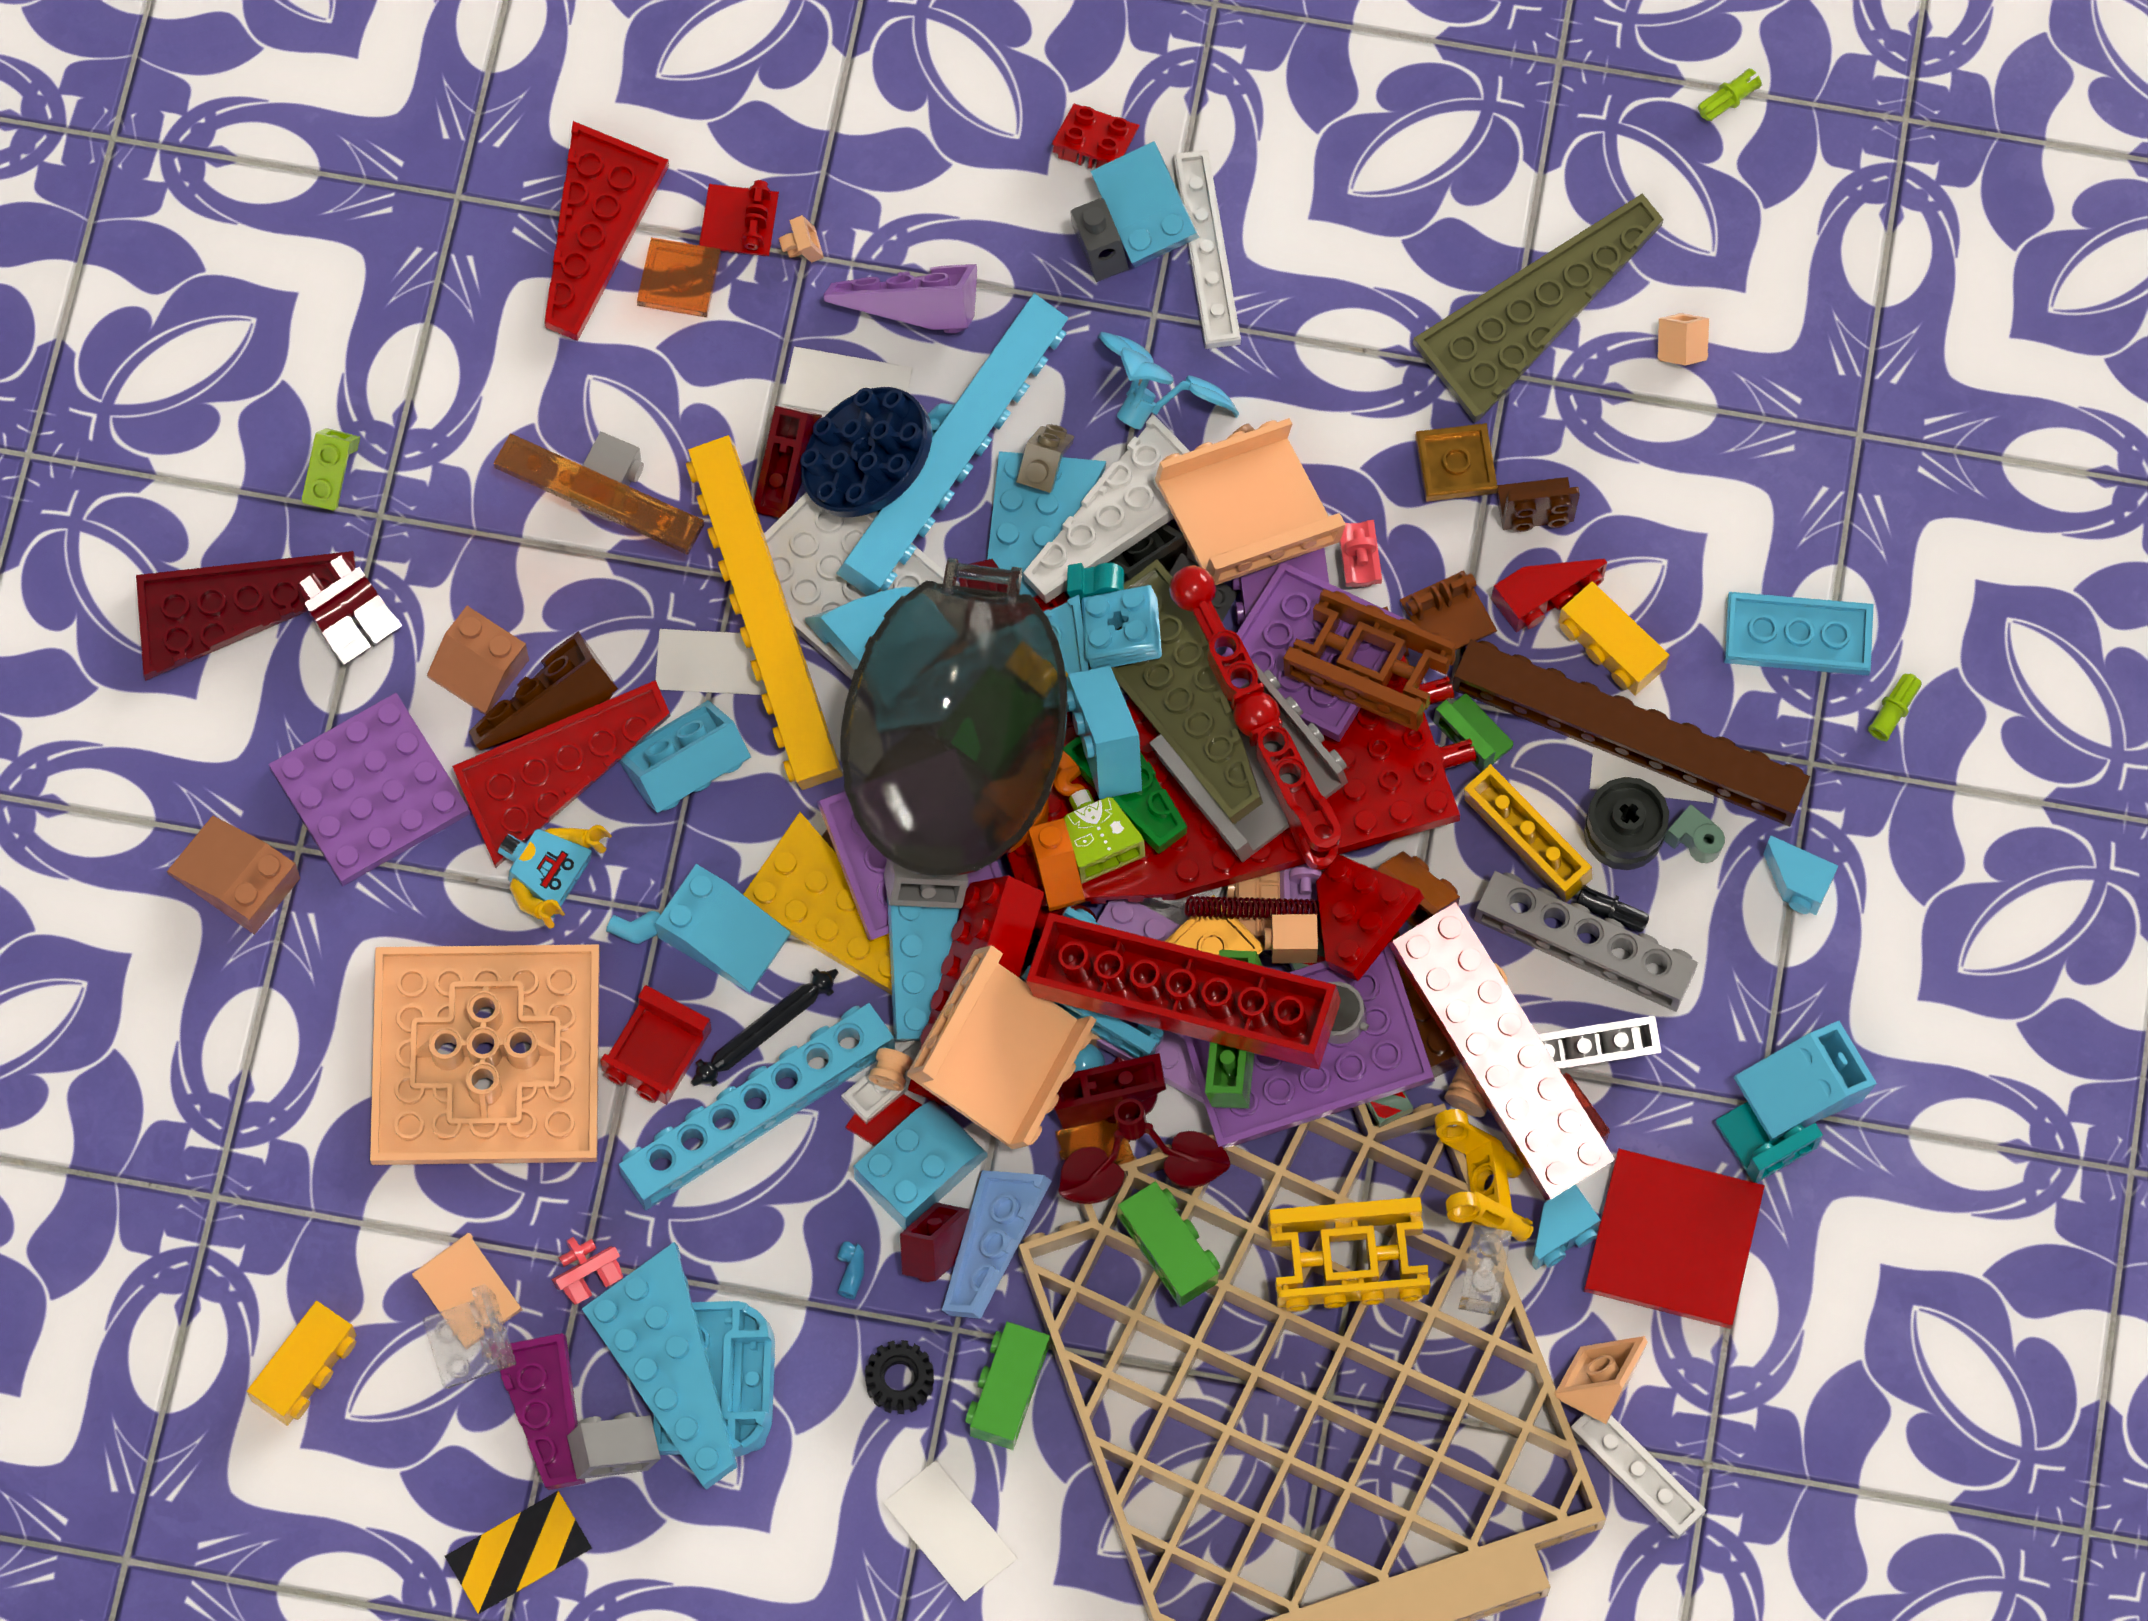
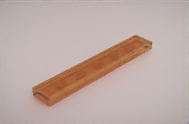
M511 433L494 461L495 469L687 555L690 553L704 527L703 519Z

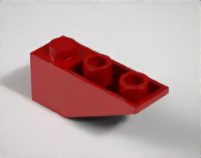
M1605 559L1522 567L1494 585L1491 600L1515 632L1520 631L1524 627L1531 629L1541 623L1545 618V614L1554 608L1561 610L1562 607L1592 581L1599 586L1604 580L1607 561Z

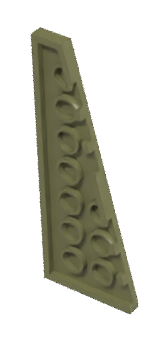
M1640 194L1417 335L1413 339V345L1473 422L1479 421L1658 231L1664 219L1644 194Z

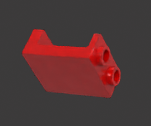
M645 985L638 996V1007L608 1055L604 1054L600 1062L602 1071L605 1072L604 1076L611 1082L620 1086L626 1083L636 1088V1093L643 1099L651 1103H656L658 1100L667 1105L711 1033V1022L708 1017Z

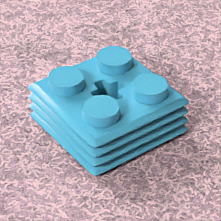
M1151 585L1082 598L1085 658L1091 669L1106 666L1116 667L1161 658L1162 648L1158 599Z

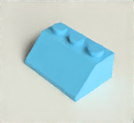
M707 700L648 735L625 755L619 763L645 802L658 813L675 807L680 802V799L690 793L704 790L711 784L712 780L722 774L736 771L742 766V762L751 758V755L734 721Z

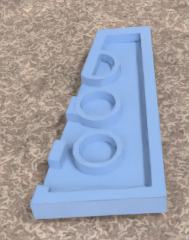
M982 1170L942 1311L949 1316L981 1319L1052 1180L1045 1175Z

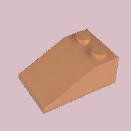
M213 815L167 870V874L254 935L300 880L296 863L266 842Z

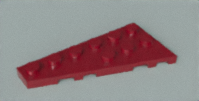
M354 551L136 575L145 681L307 612L303 607L305 600L297 584L314 573L321 585L326 589L336 582L326 568V565L338 556L343 555L356 569Z

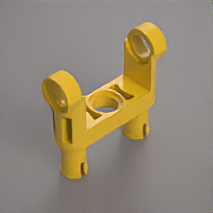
M1449 1109L1437 1114L1434 1119L1435 1129L1441 1142L1466 1155L1471 1192L1452 1194L1446 1199L1448 1219L1456 1223L1473 1222L1492 1233L1504 1232L1518 1241H1526L1533 1232V1226H1530L1533 1222L1529 1218L1513 1212L1508 1177L1516 1178L1523 1171L1524 1165L1519 1157L1504 1149L1502 1142L1498 1138L1469 1124L1466 1112L1459 1109ZM1493 1174L1492 1184L1487 1190H1484L1486 1180Z

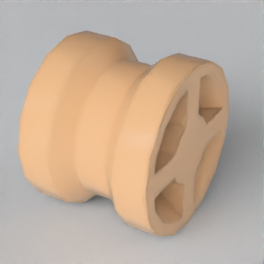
M879 1048L876 1053L877 1065L871 1069L868 1077L869 1080L889 1090H903L906 1083L904 1075L912 1066L913 1060L900 1051Z

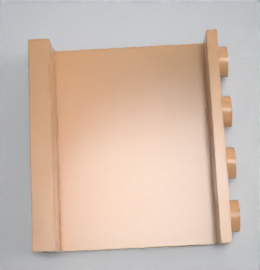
M1290 418L1279 422L1275 420L1268 421L1258 429L1247 433L1243 431L1236 432L1226 440L1214 444L1211 442L1203 443L1195 448L1194 451L1182 455L1179 453L1171 454L1159 464L1155 482L1199 567L1206 569L1211 574L1215 585L1340 542L1346 524L1340 513L1328 516L1288 440L1292 427Z
M990 945L976 949L973 952L906 1076L1011 1149H1017L1032 1145L1042 1132V1126L1040 1125L1045 1115L1056 1106L1059 1100L1057 1093L1061 1085L1075 1071L1076 1064L1074 1061L1079 1052L1091 1041L1093 1036L1091 1029L1097 1019L1092 1016L1077 1019L1053 1001L1033 997L1026 982L998 963L1003 953Z

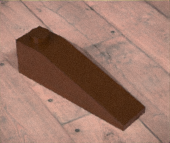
M579 631L549 652L541 660L545 667L533 678L529 679V677L525 676L517 684L519 688L510 701H499L469 731L479 750L546 727L610 700L618 688L611 675Z

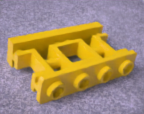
M1421 1197L1269 1210L1268 1228L1269 1235L1271 1236V1247L1290 1246L1293 1276L1276 1277L1277 1307H1286L1287 1311L1297 1312L1308 1309L1309 1305L1324 1304L1325 1308H1340L1346 1306L1347 1302L1362 1301L1364 1305H1377L1385 1302V1299L1399 1297L1402 1302H1414L1421 1300L1423 1295H1428L1431 1286L1430 1278H1428V1265L1409 1266L1405 1236L1422 1235ZM1396 1224V1244L1376 1246L1374 1226ZM1320 1231L1321 1251L1300 1252L1298 1233ZM1366 1240L1369 1270L1333 1273L1330 1242ZM1398 1260L1400 1280L1378 1282V1261ZM1323 1266L1325 1286L1303 1288L1302 1268Z

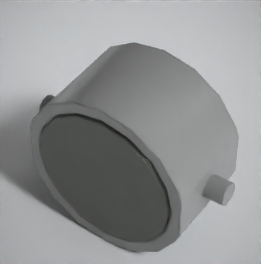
M1340 981L1328 982L1337 985L1341 998L1328 1042L1333 1044L1348 1043L1356 1039L1362 1030L1366 1031L1369 1027L1366 1024L1365 1004L1358 990L1350 984Z

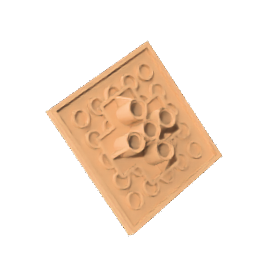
M599 944L376 947L371 1164L597 1162ZM490 1007L494 1009V1013L488 1018L476 1016L481 1008ZM487 1042L494 1045L493 1049L486 1054H479L475 1051L481 1043ZM520 1042L531 1044V1048L525 1053L520 1054L512 1050ZM445 1043L456 1045L455 1050L450 1054L445 1055L437 1052ZM482 1078L493 1080V1084L488 1089L480 1090L475 1088L474 1085Z

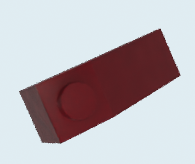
M775 406L754 499L757 513L780 518L793 506L802 483L800 459L813 433L815 422L822 418L821 414L792 407Z
M1160 1053L1073 1072L1072 1076L1063 1082L1057 1093L1059 1100L1055 1106V1111L1063 1130L1100 1122L1113 1116L1116 1105L1124 1099H1136L1141 1102L1166 1090Z

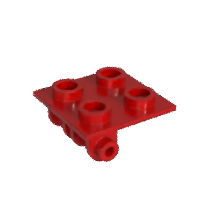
M1074 103L1052 142V145H1054L1053 153L1058 154L1059 159H1065L1074 163L1078 160V165L1080 166L1083 165L1087 156L1090 157L1088 168L1092 169L1096 160V168L1125 155L1140 125L1129 122L1124 118L1114 117L1096 111L1091 107Z
M763 180L754 181V185L750 186V188L709 184L699 249L769 256L779 192L770 191L768 183Z

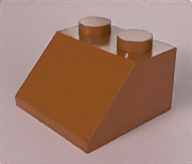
M1402 851L1384 862L1377 869L1381 873L1419 888L1425 898L1406 920L1413 928L1453 903L1459 904L1460 896L1457 889L1446 879L1442 878L1439 880L1431 874L1428 865L1417 856L1410 857Z

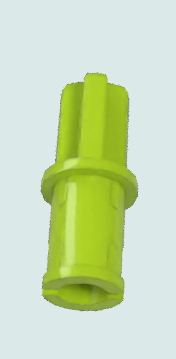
M1748 68L1730 83H1722L1717 92L1698 105L1699 115L1707 121H1712L1730 107H1738L1740 100L1762 86L1759 75L1751 80L1750 77L1755 75L1756 72Z
M1911 673L1902 675L1890 696L1883 698V707L1873 723L1868 727V731L1872 736L1885 742L1889 740L1900 719L1908 715V706L1922 685L1921 680Z

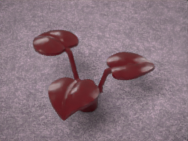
M1118 1057V1058L1115 1059V1061H1114L1113 1063H1117V1062H1121V1061H1125V1060H1123V1059H1121L1120 1057ZM1157 1094L1141 1102L1136 1099H1124L1116 1105L1114 1115L1104 1119L1107 1122L1116 1123L1118 1129L1114 1132L1115 1140L1111 1155L1108 1157L1105 1151L1092 1146L1075 1150L1063 1164L1058 1192L1062 1198L1080 1204L1098 1203L1114 1196L1120 1190L1125 1180L1123 1169L1114 1163L1118 1158L1121 1141L1124 1138L1132 1141L1138 1140L1145 1133L1149 1134L1164 1154L1169 1155L1164 1162L1165 1174L1172 1183L1182 1188H1197L1208 1184L1226 1172L1231 1163L1222 1146L1218 1147L1214 1139L1200 1132H1180L1174 1137L1172 1148L1167 1147L1153 1129V1125L1147 1123L1146 1115L1153 1110L1157 1102Z

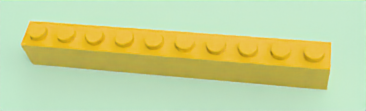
M727 435L690 448L688 452L691 461L686 463V467L692 483L699 482L702 494L696 496L703 516L709 515L713 527L707 528L713 548L720 547L724 559L718 561L722 577L725 582L731 580L734 593L729 594V599L735 615L742 614L745 626L740 628L741 636L746 648H753L756 659L750 662L757 682L764 681L767 693L761 694L767 714H774L778 724L772 730L779 749L785 747L789 760L783 762L790 782L796 781L801 790H805L843 776L735 444L730 436Z

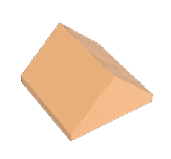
M1645 1336L1581 1346L1554 1393L1556 1398L1607 1424L1648 1343Z

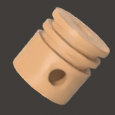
M1460 1063L1444 1098L1452 1107L1462 1110L1468 1115L1483 1117L1488 1107Z

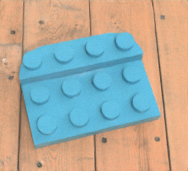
M739 1301L692 1302L694 1312L697 1314L711 1366V1375L714 1386L717 1388L721 1412L727 1425L734 1455L738 1457L752 1451H757L765 1445L772 1425L775 1336L773 1330L761 1313L748 1306L747 1303ZM654 1415L653 1428L659 1454L681 1455Z

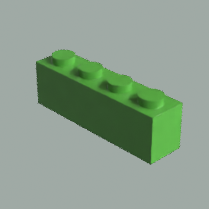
M1219 950L1220 956L1262 966L1257 951ZM1210 1042L1205 1093L1212 1107L1249 1109L1254 1053Z

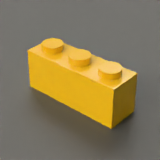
M1593 581L1561 608L1558 623L1562 632L1570 640H1577L1586 648V654L1595 664H1602L1610 671L1612 679L1621 689H1628L1636 696L1666 669L1669 654Z
M316 1300L247 1390L250 1400L286 1426L293 1419H300L310 1405L308 1399L316 1388L321 1390L333 1375V1370L331 1369L339 1358L345 1359L355 1347V1337L357 1335L353 1325Z

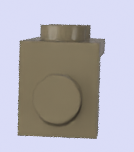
M1047 424L1046 427L1040 426L1026 444L1016 482L1051 493L1054 489L1062 456L1073 444L1075 436L1067 434V430L1058 425Z

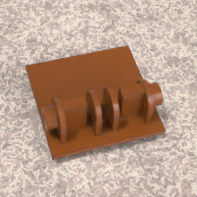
M1464 570L1400 599V603L1410 621L1415 623L1418 628L1432 634L1437 632L1447 636L1455 643V651L1467 646L1470 639L1478 641L1497 632L1494 623L1473 588L1477 586L1474 576L1471 573L1466 575Z

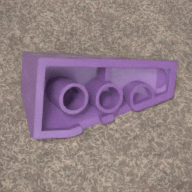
M977 264L931 267V274L917 277L910 275L909 271L899 272L897 276L890 277L885 282H880L878 277L831 283L824 293V302L931 330L944 329L946 333H958L968 328L975 316Z

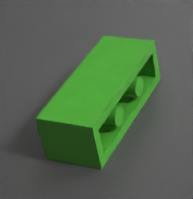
M1155 1181L1118 1204L1117 1217L1178 1306L1182 1307L1218 1284L1219 1272L1217 1270L1220 1269V1264L1209 1249L1204 1251L1197 1242L1199 1234L1189 1219L1183 1221L1175 1210L1178 1208V1204L1172 1193L1167 1188L1162 1190Z
M1006 1322L1003 1332L996 1331L990 1348V1353L995 1354L991 1367H983L978 1382V1388L983 1389L979 1402H971L965 1423L971 1424V1437L1014 1450L1050 1346V1335L1010 1322Z

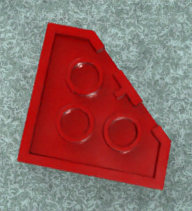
M1337 855L1333 865L1328 867L1316 881L1325 960L1330 969L1359 981L1425 898L1420 889L1342 855Z

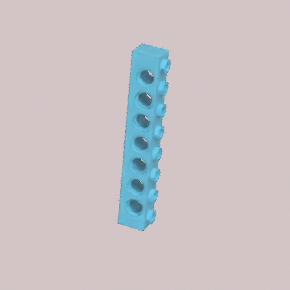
M870 1003L861 1008L859 1006L852 1007L842 1015L840 1022L830 1028L828 1026L821 1027L810 1036V1041L799 1048L797 1046L790 1047L779 1056V1061L768 1068L766 1066L759 1067L748 1076V1081L737 1088L735 1086L728 1087L717 1096V1101L706 1108L700 1106L692 1110L685 1117L686 1121L674 1129L670 1126L661 1130L654 1137V1142L643 1149L636 1147L623 1156V1162L619 1164L622 1178L645 1211L875 1063L877 1061L876 1053L879 1048L895 1050L894 1036ZM847 1037H852L859 1041L858 1045L852 1049H845L839 1043ZM816 1057H821L828 1061L827 1065L821 1069H814L808 1063ZM785 1077L793 1078L797 1082L791 1089H782L777 1083ZM754 1097L762 1098L766 1102L762 1108L756 1110L748 1108L746 1103ZM726 1117L734 1121L733 1126L726 1130L715 1127L716 1121L720 1118ZM690 1138H698L703 1141L702 1146L696 1150H688L683 1144ZM659 1158H666L672 1162L669 1168L662 1171L654 1169L652 1164Z

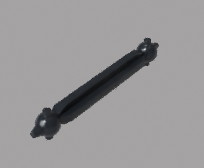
M815 968L811 972L813 974L811 983L800 985L717 1050L711 1062H703L702 1059L696 1061L698 1067L691 1084L697 1086L703 1083L711 1084L712 1087L718 1084L716 1080L718 1072L729 1070L811 1006L816 1001L819 993H826L828 996L833 994L834 979L839 973L837 969L826 972Z

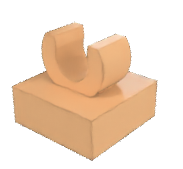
M803 215L789 220L793 233L785 234L779 238L782 251H787L790 258L802 254L811 263L824 258L815 226Z

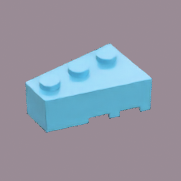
M1111 666L1068 674V690L1063 691L1064 703L1067 712L1072 711L1074 729L1076 734L1080 736L1099 800L1106 797L1142 791L1139 733Z

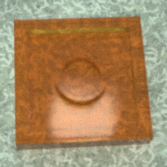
M651 237L637 297V306L707 318L721 258V249Z

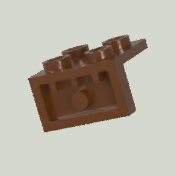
M1568 477L1497 485L1498 490L1496 494L1503 530L1512 529L1515 532H1525L1535 526L1548 525L1551 528L1566 526L1569 522H1574L1580 492L1579 487H1570Z

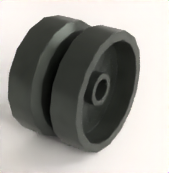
M1622 777L1610 780L1596 791L1589 805L1584 828V837L1588 850L1599 862L1612 869L1632 870L1645 866L1656 857L1664 842L1669 821V809L1666 800L1655 786L1642 779Z

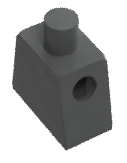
M1099 198L1070 211L1072 227L1095 281L1098 282L1129 270L1120 235L1104 198ZM1105 249L1112 252L1109 256L1099 257V254Z

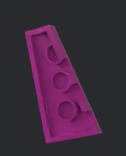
M560 1333L489 1347L502 1375L501 1378L514 1405L518 1421L528 1440V1446L545 1488L553 1490L586 1483L585 1479L576 1478L567 1438L578 1426L567 1337Z

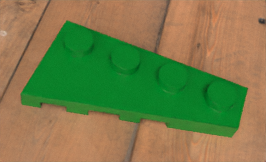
M1080 736L1064 746L1062 750L1076 762L1081 771L1080 775L1096 791ZM1140 751L1142 791L1112 798L1139 831L1143 839L1160 854L1187 834V825L1166 789H1162L1156 779V772L1150 762H1146Z

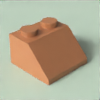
M466 606L446 631L427 673V678L486 715L529 661L526 643L469 606Z

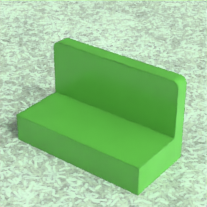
M1462 695L1453 704L1445 700L1435 708L1433 722L1453 743L1471 739V747L1474 746L1476 761L1472 763L1480 772L1490 764L1493 765L1513 748V741L1469 695Z

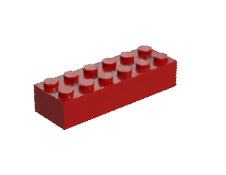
M1009 875L969 884V887L966 889L959 921L952 930L951 937L953 941L949 954L941 966V981L938 990L934 993L931 1000L932 1011L929 1021L920 1036L921 1047L976 949L990 945L994 946L1003 953L998 963L1017 977H1020L1045 892ZM912 1079L910 1080L908 1091L931 1101L934 1100L942 1106H949Z

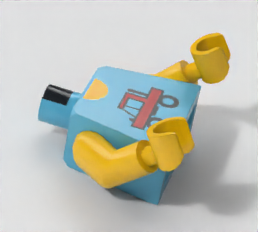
M601 825L592 826L590 829L548 828L545 831L536 829L527 844L508 834L500 845L498 853L514 862L509 871L508 880L510 881V890L520 910L535 918L542 919L548 928H553L555 924L550 917L554 918L556 914L565 915L561 906L591 860L592 851L588 848L593 847L598 853H604L607 848L599 841L604 837L611 838L612 835Z

